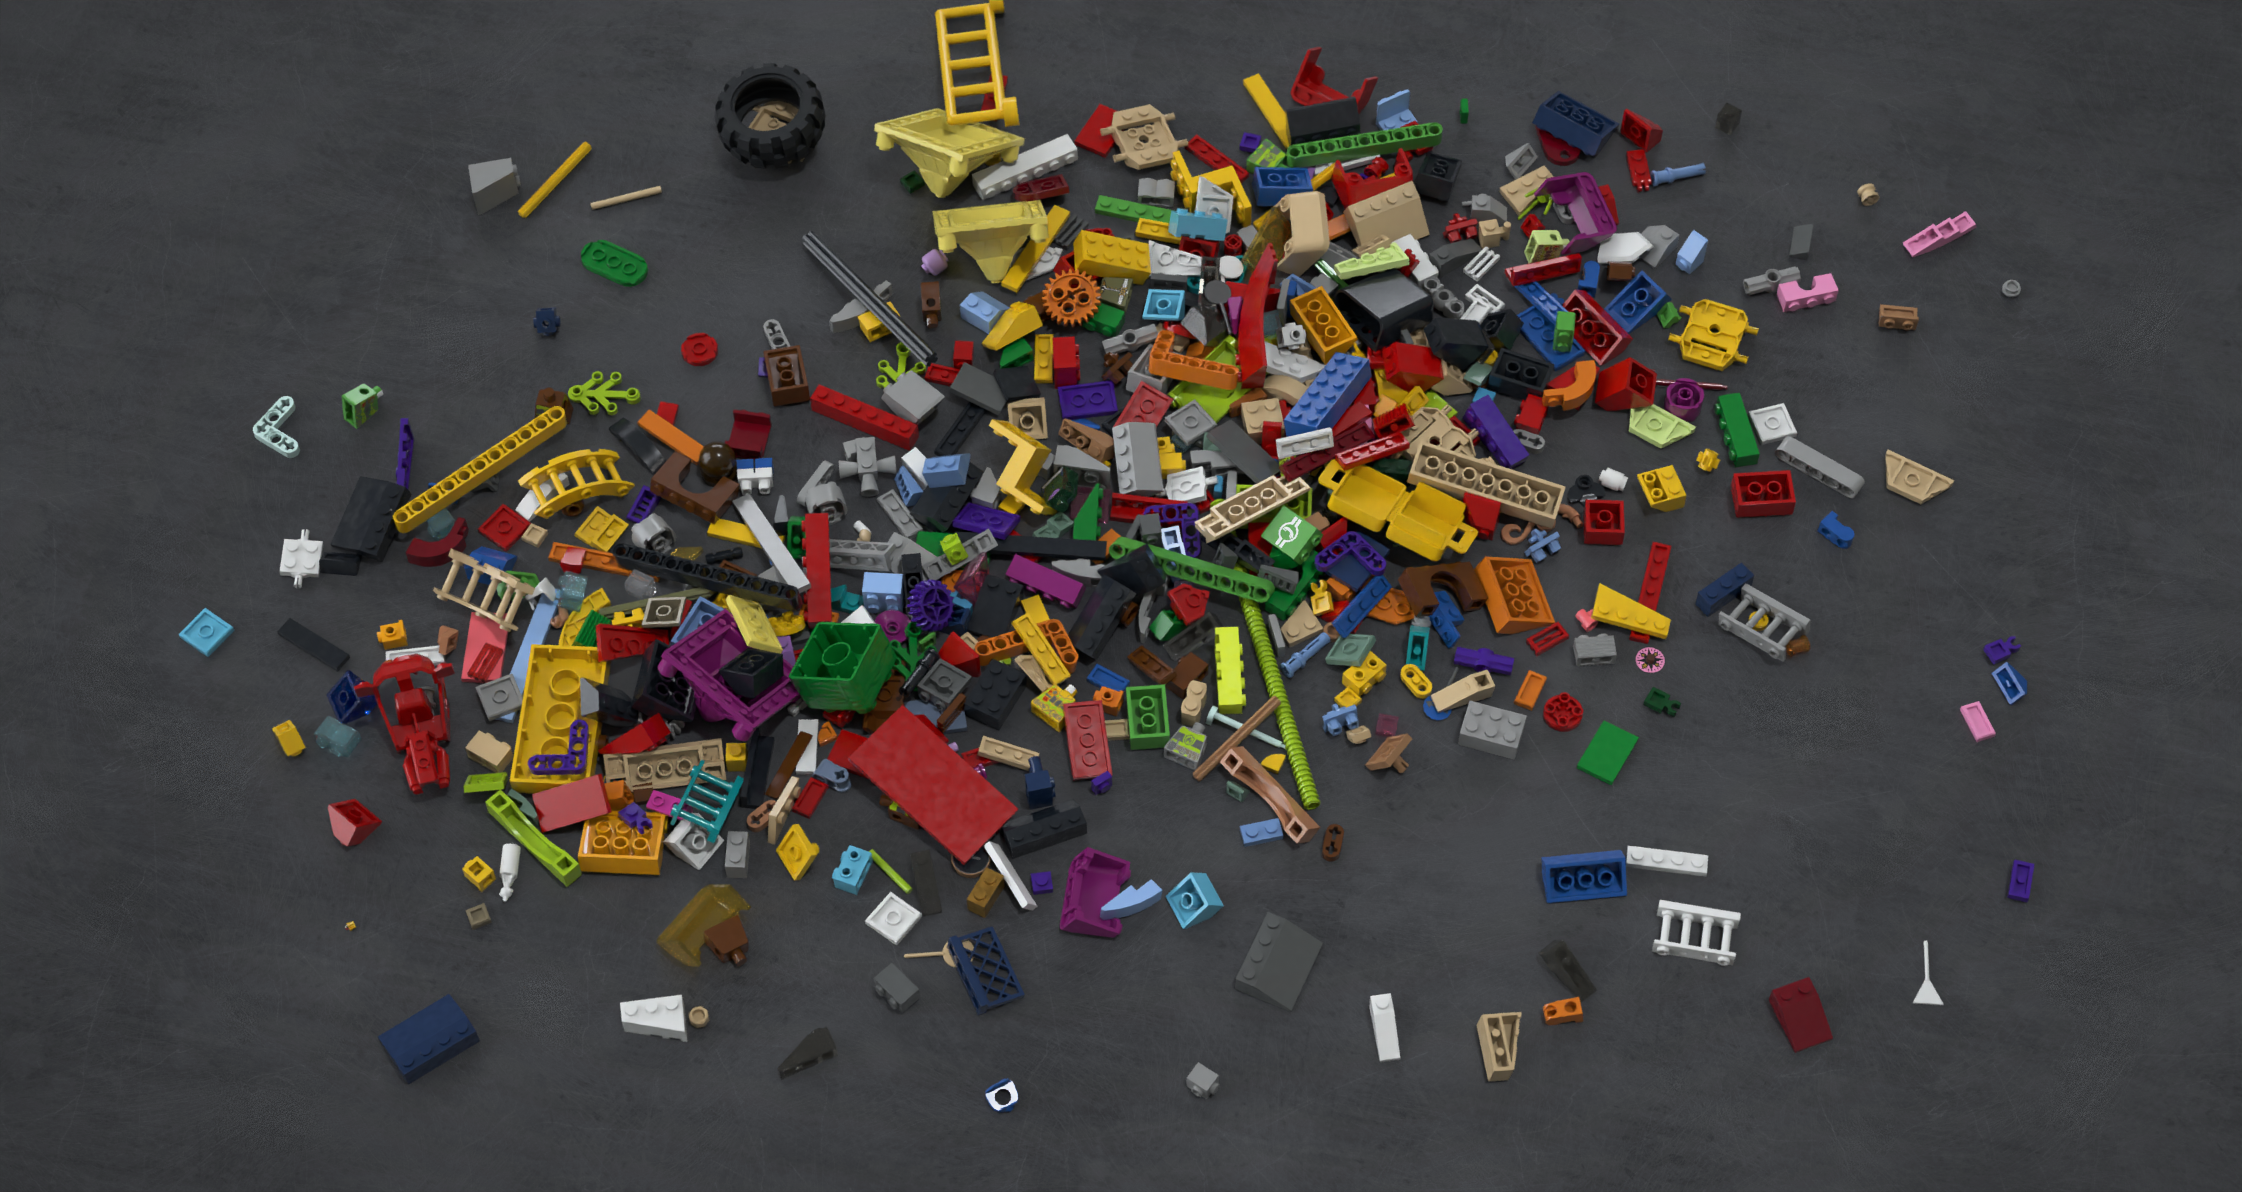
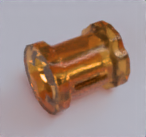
M1801 635L1798 639L1790 640L1785 648L1788 655L1792 657L1795 656V653L1808 652L1810 650V643L1806 635Z

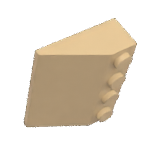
M1413 181L1350 205L1343 211L1358 247L1382 234L1389 237L1391 242L1409 234L1412 235L1414 240L1430 235L1421 200Z

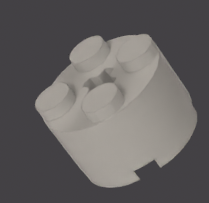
M828 482L827 484L808 488L805 502L809 514L828 513L829 525L839 522L841 520L840 517L843 514H847V506L842 491L835 482Z
M655 513L649 515L648 518L640 523H636L631 529L633 532L632 542L637 547L667 554L671 550V543L676 541V533L662 517Z

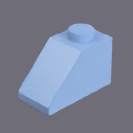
M1693 230L1678 252L1676 265L1690 275L1704 262L1708 240Z

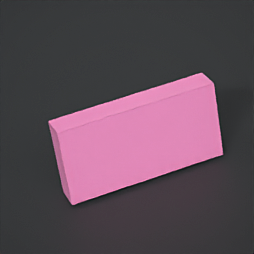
M1979 701L1961 706L1960 711L1976 742L1995 737L1996 733Z

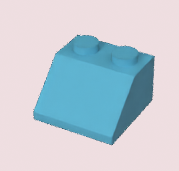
M1191 872L1165 896L1183 929L1211 918L1224 906L1206 873Z

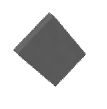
M965 362L949 389V392L997 415L1000 414L1007 402L994 376Z

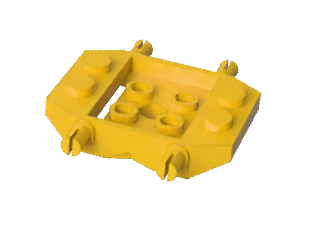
M1707 299L1696 302L1692 308L1681 305L1679 312L1690 316L1688 324L1681 336L1670 333L1668 341L1679 343L1683 360L1723 371L1734 361L1747 364L1749 357L1738 354V348L1744 333L1747 332L1757 336L1759 328L1749 326L1744 310ZM1715 328L1719 332L1713 333L1710 331V329ZM1691 340H1695V341H1697V342L1700 343V344L1691 342ZM1704 343H1705V344H1708V345L1715 346L1717 349H1725V350H1727V351H1726V352L1720 351V350H1717V349H1714V348H1710V347H1707V346H1704V345H1701V344H1704Z

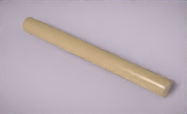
M660 186L590 204L592 210L659 194L662 193Z

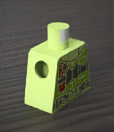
M1533 230L1524 253L1528 263L1559 257L1561 250L1570 241L1569 239H1562L1557 230Z

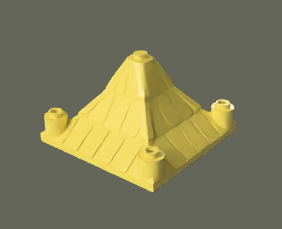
M939 108L876 123L874 131L877 132L876 145L879 149L889 151L890 148L894 147V143L900 145L905 154L919 167V171L931 192L939 198H945L947 195H950L971 171L993 158L995 154L1001 153L1000 157L1003 158L1004 162L1013 163L1015 160H1018L1019 148L1024 145L1025 139L979 122L951 126L947 123L946 111Z
M1040 200L933 211L935 234L938 238L939 250H943V253L954 252L958 243L963 250L976 260L986 279L990 280L991 283L1002 282L1010 267L1013 255L1027 240V236L1030 235V239L1034 240L1035 243L1045 242V239L1049 238L1047 215Z

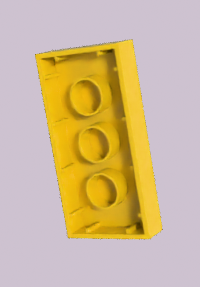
M531 644L510 776L511 787L518 793L535 794L595 775L598 738L601 734L602 722L581 716L580 678H586L608 686L611 661L598 663L597 647ZM579 719L586 721L589 728L587 767L582 774L534 775L530 772L528 760L534 755L568 754L571 724ZM579 727L577 730L578 737H581L582 727ZM581 743L575 744L573 749L579 751L583 749L584 745ZM576 757V765L574 767H578L580 764L579 757ZM555 761L552 764V767L556 769L560 768L563 763L561 761ZM540 762L536 763L535 768H538Z

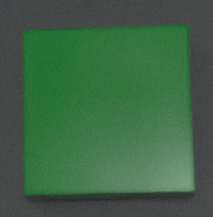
M1461 99L1460 123L1467 124L1469 114L1468 99Z

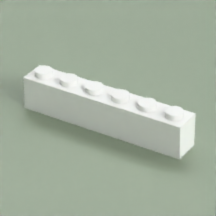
M1066 134L1019 154L1018 160H1015L1013 163L1002 161L972 174L973 186L982 200L991 198L1003 191L1010 190L1020 183L1041 177L1045 173L1078 160L1077 147L1069 135Z

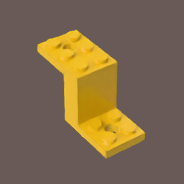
M1180 151L1173 152V160L1170 161L1173 169L1170 172L1171 178L1174 182L1176 181L1177 191L1179 195L1183 196L1184 206L1186 209H1189L1190 213H1194L1196 210L1199 176H1202L1233 195L1232 210L1236 211L1238 223L1242 224L1243 228L1251 225L1252 206L1233 165L1192 177Z
M992 419L989 426L994 429L993 432L1000 437H1007L1009 439L1008 442L1017 447L996 484L1001 487L1003 493L1015 496V500L1018 503L1030 506V510L1033 513L1046 516L1048 514L1055 515L1059 508L1030 489L1051 449L1010 422Z

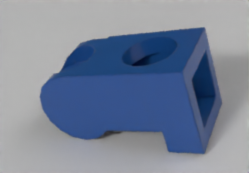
M1588 261L1585 263L1583 269L1584 280H1579L1578 290L1586 291L1593 298H1595L1600 265L1597 262Z
M1831 511L1820 522L1818 532L1838 547L1843 549L1849 548L1853 542L1854 531L1852 528L1844 526L1837 521L1838 515Z

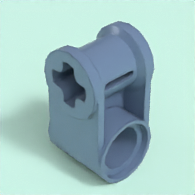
M823 759L812 774L813 778L828 784L830 788L838 792H846L851 788V780L847 769L834 764L828 759Z

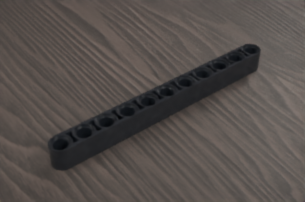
M619 543L612 549L617 565L624 569L790 611L800 609L803 604L799 590L792 585L625 543Z

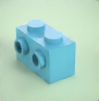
M849 845L847 851L842 853L840 858L841 864L839 868L836 867L834 869L832 879H834L836 888L857 895L873 863L871 852Z

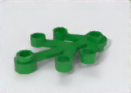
M910 622L905 628V635L909 638V654L901 647L899 641H890L891 645L896 646V648L892 646L894 653H897L910 666L909 671L901 664V660L896 657L895 662L897 665L892 667V670H898L903 675L905 681L916 669L917 661L924 657V652L927 649L937 651L935 646L929 645L922 654L917 655V637L922 630L921 627H916V622Z

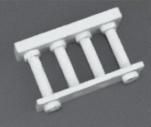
M1660 900L1657 916L1663 918L1660 940H1654L1652 952H1656L1659 955H1674L1716 962L1723 966L1733 965L1736 953L1729 952L1731 931L1738 928L1741 913ZM1671 919L1683 921L1681 943L1668 942ZM1692 922L1703 924L1701 947L1689 945ZM1713 925L1724 928L1721 950L1709 949L1711 926Z

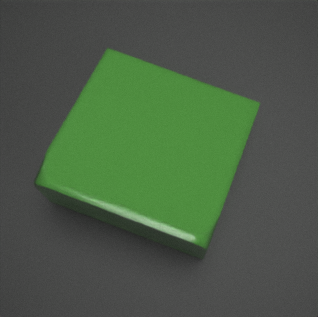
M929 632L917 640V649L920 653H923L927 646L936 644V633Z

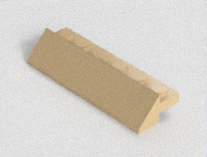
M1273 475L1211 507V514L1195 521V528L1206 538V543H1209L1310 491L1311 488L1300 477L1288 482L1285 476L1277 479Z
M721 738L657 746L649 752L645 749L640 753L603 754L606 783L611 782V779L624 778L623 780L631 792L636 789L652 787L653 789L689 785L692 779L689 775L694 765L698 766L701 759L705 761L701 769L702 771L726 780ZM697 778L695 783H707V781ZM652 782V785L632 787L634 785Z

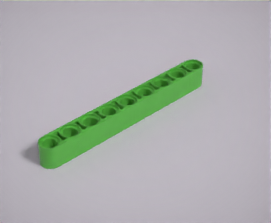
M1433 122L1295 144L1287 149L1286 163L1290 168H1302L1333 163L1336 160L1345 161L1395 153L1400 148L1403 151L1433 147L1441 143L1443 127L1439 123Z
M1119 537L1109 547V553L1112 558L1118 559L1146 543L1126 537ZM1148 544L1167 575L1261 603L1266 602L1275 591L1274 584L1267 579ZM1243 583L1247 584L1249 588L1244 587ZM1261 589H1264L1267 594L1263 593Z

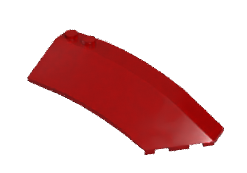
M1268 243L1250 277L1241 309L1238 331V354H1235V365H1239L1237 382H1241V389L1264 387L1267 359L1263 331V313L1270 285L1275 284L1278 259L1276 258L1272 243Z

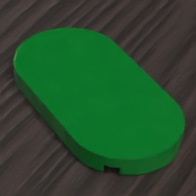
M597 240L598 242L594 243L592 241L586 244L581 251V261L587 270L619 285L627 287L636 286L642 283L648 275V266L643 257L609 241Z

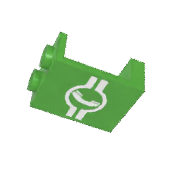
M1284 505L1261 535L1269 544L1280 549L1299 565L1308 559L1310 552L1320 543L1323 536L1316 527Z

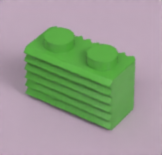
M1557 312L1553 339V349L1555 351L1570 352L1572 349L1576 316L1574 312Z

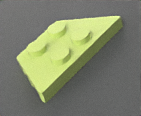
M1654 404L1652 406L1630 409L1629 432L1661 449L1695 432V426Z

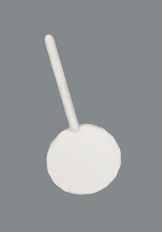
M1223 256L1218 260L1217 264H1183L1184 267L1217 268L1218 272L1228 279L1240 277L1244 268L1242 262L1234 256Z

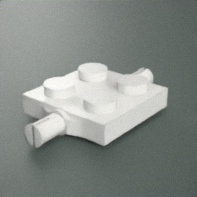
M1203 466L1168 474L1164 492L1155 494L1156 498L1168 496V499L1188 501V503L1207 500V486L1218 484L1217 476L1205 478Z
M305 529L301 531V539H284L279 572L282 576L294 577L295 588H302L303 578H319V560L322 557L323 541L308 540L310 531L307 529L306 532Z

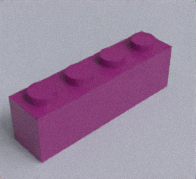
M1016 554L1005 574L1010 579L1009 581L1026 586V590L1034 594L1038 591L1043 594L1044 598L1050 601L1056 599L1060 601V605L1068 609L1070 607L1077 609L1086 590L1084 584Z

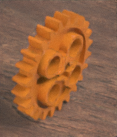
M1069 269L1068 274L1062 270L1061 276L1055 273L1056 279L1049 278L1051 284L1045 283L1047 290L1042 291L1044 295L1042 297V302H1044L1043 308L1047 309V316L1051 315L1052 321L1057 318L1058 325L1063 321L1065 327L1068 323H1071L1072 327H1074L1075 322H1078L1081 326L1082 320L1088 323L1087 317L1094 318L1093 312H1098L1096 306H1101L1099 299L1102 297L1099 293L1100 287H1096L1097 281H1092V275L1086 278L1085 271L1080 275L1079 269L1075 273H1072V270ZM1072 284H1078V285H1079V286H1078L1077 288H1075V289H1073V288L1070 287ZM1058 293L1063 294L1061 298L1055 297V295ZM1082 298L1089 299L1086 303L1080 302ZM1068 307L1073 308L1071 312L1064 311Z

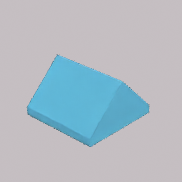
M1149 289L1142 316L1143 319L1183 320L1185 318V291Z

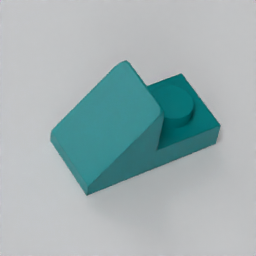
M845 584L831 589L833 610L852 614L861 605L864 606L863 596L847 592Z

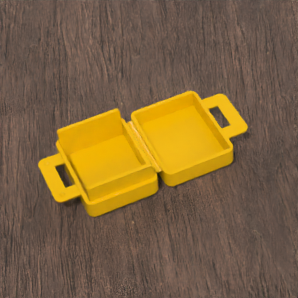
M1335 459L1329 462L1318 478L1321 485L1333 490L1327 503V507L1331 511L1373 532L1381 531L1386 522L1389 521L1390 524L1386 531V537L1389 540L1431 561H1439L1447 548L1460 554L1466 553L1478 534L1475 528L1463 523L1465 503L1423 482H1419L1416 489L1408 493L1403 483L1365 464L1344 471ZM1338 470L1345 473L1339 484L1331 480ZM1460 530L1464 532V535L1459 543L1453 541V538Z

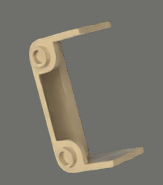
M1318 191L1287 194L1270 210V214L1291 220L1292 238L1284 245L1285 257L1278 263L1277 270L1289 274L1293 273L1300 277L1327 252L1330 240L1325 195Z

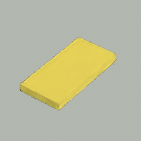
M728 595L726 598L727 605L747 646L781 654L783 649L761 604Z

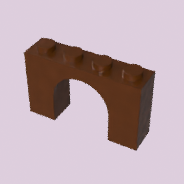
M675 451L651 478L650 491L715 525L733 503L732 501L738 497L740 484L723 476L714 488L708 492L692 493L685 490L680 483L690 472L691 459Z
M1459 561L1451 564L1442 563L1434 566L1425 565L1416 568L1408 567L1398 579L1415 617L1431 616L1439 606V602L1431 587V583L1435 582L1442 583L1455 592L1464 611L1480 610L1488 599L1470 561Z

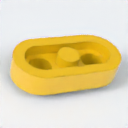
M1413 664L1403 666L1400 677L1410 691L1418 698L1423 699L1430 696L1432 683L1423 672Z

